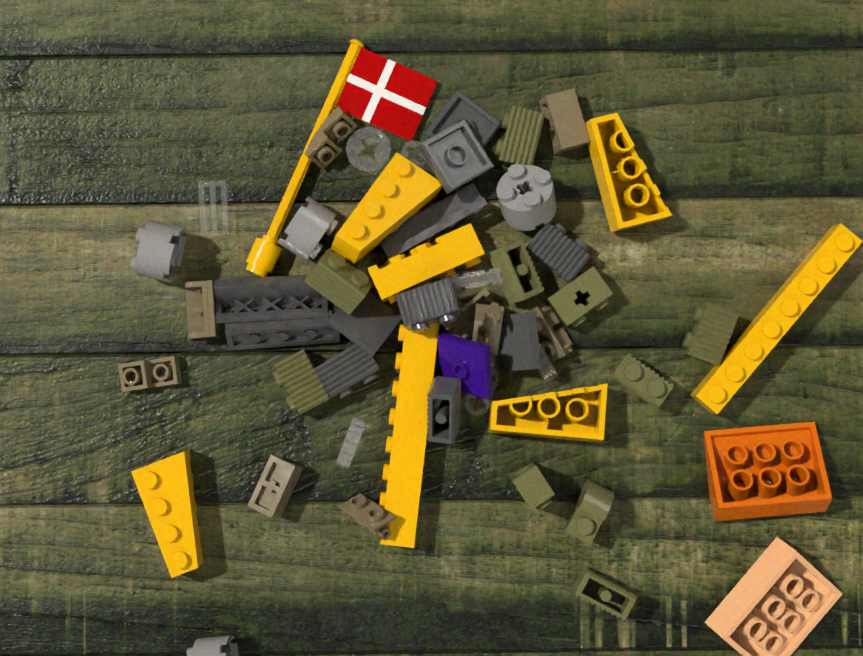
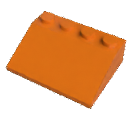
M815 421L704 431L708 488L714 521L826 512L832 500V494Z

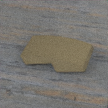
M338 106L319 127L308 145L305 155L323 170L343 152L339 144L358 125Z
M179 356L118 364L122 392L182 383Z

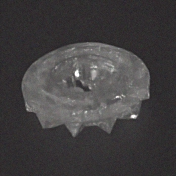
M364 127L355 131L348 139L346 154L350 163L358 170L372 172L381 169L389 160L391 152L390 142L382 131L372 127ZM362 140L369 146L379 143L373 150L375 160L368 154L358 157L364 150Z

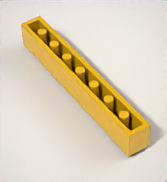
M842 223L832 226L723 355L720 366H714L690 396L710 413L718 414L863 241Z
M437 322L430 324V329L421 333H413V330L408 331L401 324L399 327L398 341L403 342L402 353L397 352L395 369H400L399 381L393 380L392 397H397L396 408H390L389 425H394L393 436H387L385 450L386 453H391L390 463L384 464L382 480L387 481L386 492H381L379 506L396 516V519L389 523L391 534L388 539L381 540L380 544L409 548H414L428 427L427 394L434 377L437 337L440 324Z

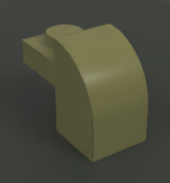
M586 479L575 502L577 506L565 532L591 545L602 521L606 519L614 499V492Z

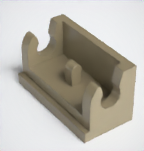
M575 88L546 95L539 101L541 112L545 113L544 122L554 155L582 147L581 145L590 142Z
M214 281L185 282L188 339L220 337L219 323L216 324L215 321L216 298L213 289Z
M484 288L461 308L463 314L456 316L457 320L455 322L442 326L450 335L468 340L472 336L476 303L500 305L494 301L490 293Z
M476 303L471 341L490 346L491 367H493L495 356H498L504 306Z
M271 454L247 506L270 518H281L304 467L291 463L284 457Z

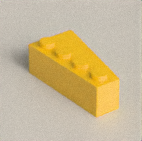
M618 113L587 121L585 125L590 139L587 145L610 232L663 220L672 216L668 206L666 207L660 197L661 193L656 184H653L649 177L645 163L642 159L640 160L635 151L634 143Z
M396 152L338 231L330 249L355 264L379 245L384 238L395 232L400 225L416 215L427 203L432 202L437 197L442 185L432 175Z
M470 223L436 238L432 243L427 242L410 250V253L406 255H396L388 259L380 267L376 264L367 269L382 301L389 300L390 304L397 302L396 294L428 285L430 280L440 277L441 280L449 278L456 274L454 269L465 265L466 269L481 263L480 257L484 256L485 253Z
M608 383L560 392L492 401L488 433L601 442L604 440Z
M190 449L131 472L171 578L197 569L203 564L196 513L197 506L193 489V473L191 472Z

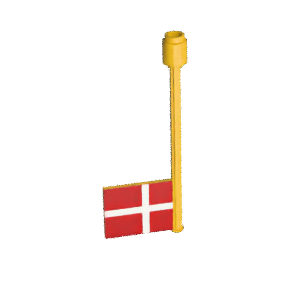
M357 39L350 40V47L267 235H263L262 239L256 237L246 262L248 264L245 270L261 277H267L268 272L272 273L282 248L277 246L278 236L312 162L305 155V152L319 127L334 109L339 106L344 112L354 118L408 142H412L438 81L365 49L364 44Z

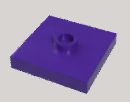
M447 333L440 334L437 337L440 376L459 378L461 380L462 392L489 399L493 395L490 346Z

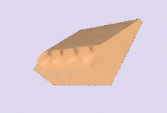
M776 537L704 623L743 656H791L843 593L795 549Z

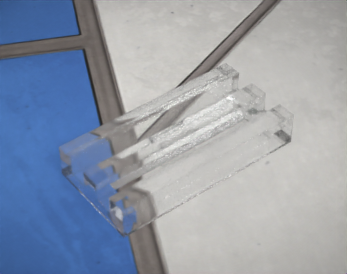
M227 180L198 181L201 237L230 236ZM216 187L221 188L223 230L218 231ZM205 188H209L212 231H208Z

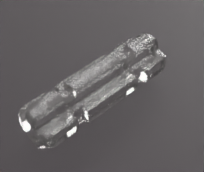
M500 267L489 268L488 272L483 269L463 273V276H459V274L448 276L453 281L456 291H461L462 287H465V290L485 287L488 286V283L496 285L503 282V274Z

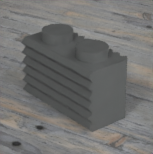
M556 221L552 224L549 222L543 225L528 244L526 250L564 281L570 283L591 257L587 253L589 247L577 238L573 242L565 235L567 230Z
M450 278L435 281L434 283L395 295L404 327L408 331L413 330V333L427 331L430 329L429 325L440 322L441 325L450 324L457 320L456 316L463 314L455 285Z
M356 344L314 368L330 397L332 398L337 395L339 399L353 392L354 390L351 386L357 382L362 381L363 385L378 377L376 371L380 369L374 357Z
M436 376L427 394V440L429 442L454 444L460 428L461 380L459 378Z

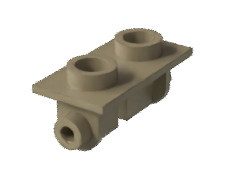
M544 302L528 311H535L538 339L541 342L543 352L552 362L573 351L571 347L573 343L564 328L562 327L557 331H554L552 328L559 323V320L551 306H547Z
M360 493L339 505V509L347 513L349 520L357 522L365 529L368 528L378 540L389 538L391 534L389 523L395 520L396 516Z

